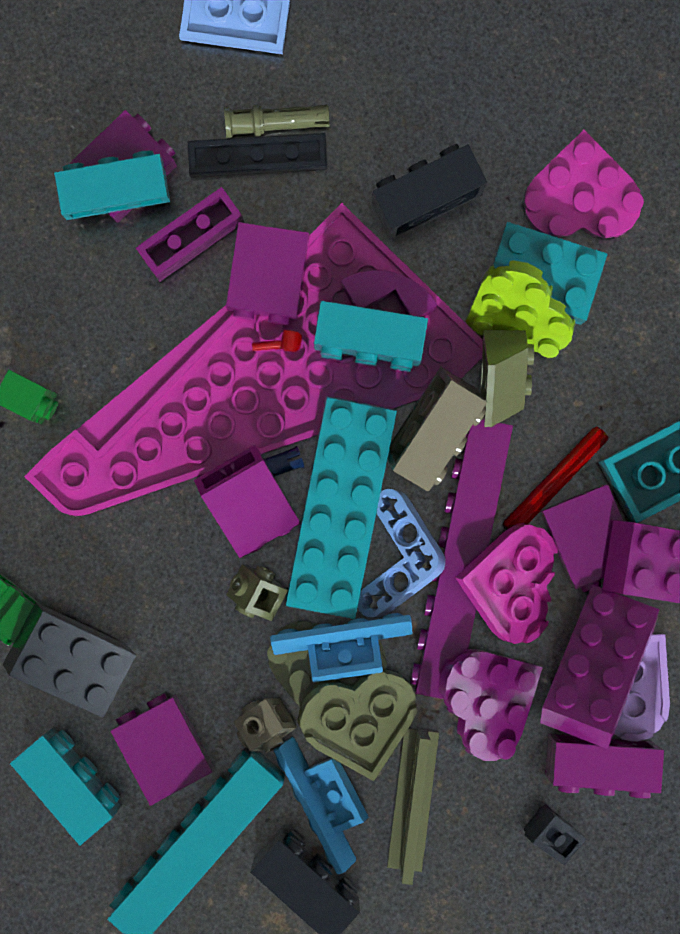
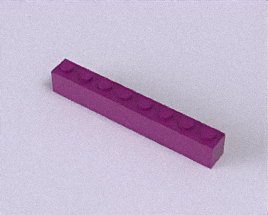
M482 419L477 426L472 425L466 434L467 442L463 448L462 458H455L451 478L457 479L455 493L448 492L444 510L445 513H450L448 527L441 526L438 546L443 548L445 556V568L438 577L432 580L436 582L434 596L427 595L424 615L429 616L427 630L420 629L417 649L422 650L420 664H413L410 684L415 685L416 694L444 699L438 690L440 675L449 660L453 662L459 655L465 653L464 650L469 648L476 608L455 577L489 546L513 429L512 425L498 423L493 427H484V420Z

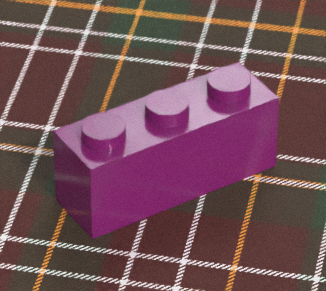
M220 187L138 245L136 250L159 282H161L236 229L238 222L244 223V219L227 193Z

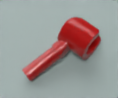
M283 330L282 341L252 342V350L281 349L296 352L300 349L302 334L297 331Z

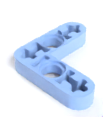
M394 489L381 491L377 515L404 558L361 590L358 609L366 617L382 618L438 577L445 568V556L410 499L404 492ZM390 498L397 500L394 507L398 514L406 517L400 519L396 512L387 510L390 506ZM412 523L417 529V536L413 542L407 543L403 538V530L406 525ZM420 548L424 555L433 556V559L430 561L432 568H423L422 565L426 562L421 552L413 550ZM403 572L407 575L408 585L404 591L399 592L395 589L394 579L398 573ZM386 592L391 596H383L376 602L378 609L370 608V604L373 602L371 596H382Z

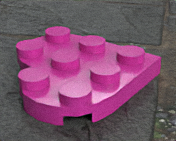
M585 130L573 139L534 177L525 191L523 201L525 218L531 227L538 232L557 238L569 237L580 229L592 237H619L633 227L640 216L641 208L644 204L640 189L634 180Z
M518 523L504 531L455 577L487 626L499 639L513 644L521 642L530 643L541 636L548 626L549 621L545 619L548 613L547 602L551 603V597L547 590V585L555 575V572H552V568L554 565V553L558 554V550L553 538L545 529L530 524Z

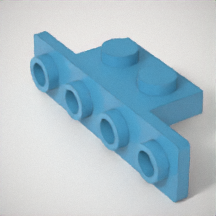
M400 613L385 615L382 619L371 621L358 618L344 625L319 624L314 626L313 629L303 631L285 629L278 632L277 635H271L270 641L274 655L308 650L314 683L383 672L378 640L413 634L410 615L403 616Z
M291 737L274 749L277 763L280 769L285 772L293 788L294 797L301 803L309 819L311 830L319 838L325 850L327 861L339 875L356 862V857L343 831L363 823L369 816L342 764L333 758H328L309 767L295 738Z

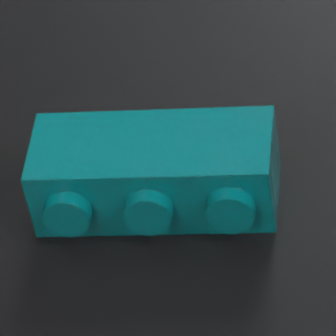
M141 151L132 155L133 159L119 161L118 157H107L99 159L98 165L84 167L83 163H73L63 166V171L54 172L62 216L66 220L170 202L164 162L161 155H154L153 151Z

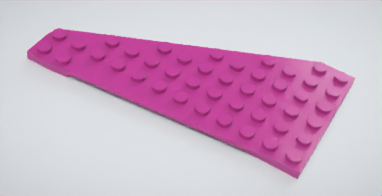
M341 203L309 235L297 320L289 319V325L268 322V316L255 314L254 320L233 317L234 311H229L225 305L83 425L75 429L52 448L24 477L62 513L73 516L88 515L203 475L254 445L262 455L317 436L326 396L392 409L418 401L440 367L445 368L462 379L482 358L483 339ZM364 271H389L412 279L433 297L438 306L436 310L424 316V318H428L422 360L418 367L413 366L411 372L391 369L390 362L377 361L376 366L355 363L356 357L342 355L341 360L320 357V351L314 348V340L321 301L353 306L341 286L342 279ZM395 294L369 308L407 315ZM283 330L297 331L302 334L301 346L296 352L281 349L252 350V342L282 341Z

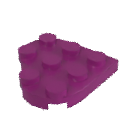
M480 649L464 650L465 653L459 655L453 662L449 660L440 675L439 693L443 695L448 712L458 716L457 733L462 737L467 753L483 761H497L501 758L504 760L510 759L514 755L516 746L522 736L543 667Z

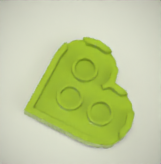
M515 260L510 261L509 266H499L496 269L494 265L490 266L482 278L465 319V323L479 335H483V330H526L528 344H534V352H538L547 358L556 357L559 350L564 349L571 342L575 327V319H571L565 312L566 306L551 298L553 287L552 285L549 286L542 278L543 272L529 263Z

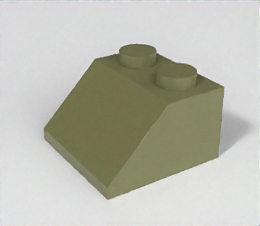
M483 330L480 394L487 401L485 405L487 410L483 417L484 427H493L524 409L525 395L531 396L532 376L527 375V365L534 364V344H528L526 330Z

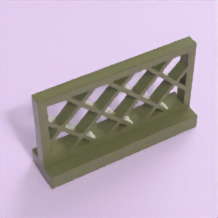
M409 727L402 740L387 868L400 870L402 884L413 885L414 871L422 872L439 731Z

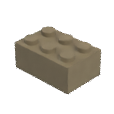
M440 367L390 444L387 460L392 470L428 492L434 484L436 486L439 485L447 473L448 468L446 465L453 455L457 456L467 442L465 436L471 426H477L486 413L485 405L487 401L479 391L450 371Z

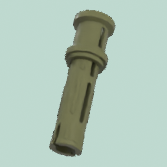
M328 104L279 109H262V106L253 105L252 109L231 110L230 107H224L226 138H232L233 134L254 133L255 136H261V134H264V131L330 126Z

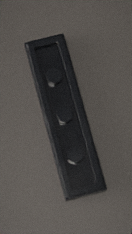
M325 133L187 141L190 178L328 169Z

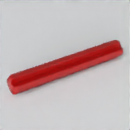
M599 427L592 428L503 523L504 527L508 530L518 523L529 524L608 441L609 437Z

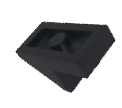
M543 805L524 828V836L564 866L587 840L548 805Z

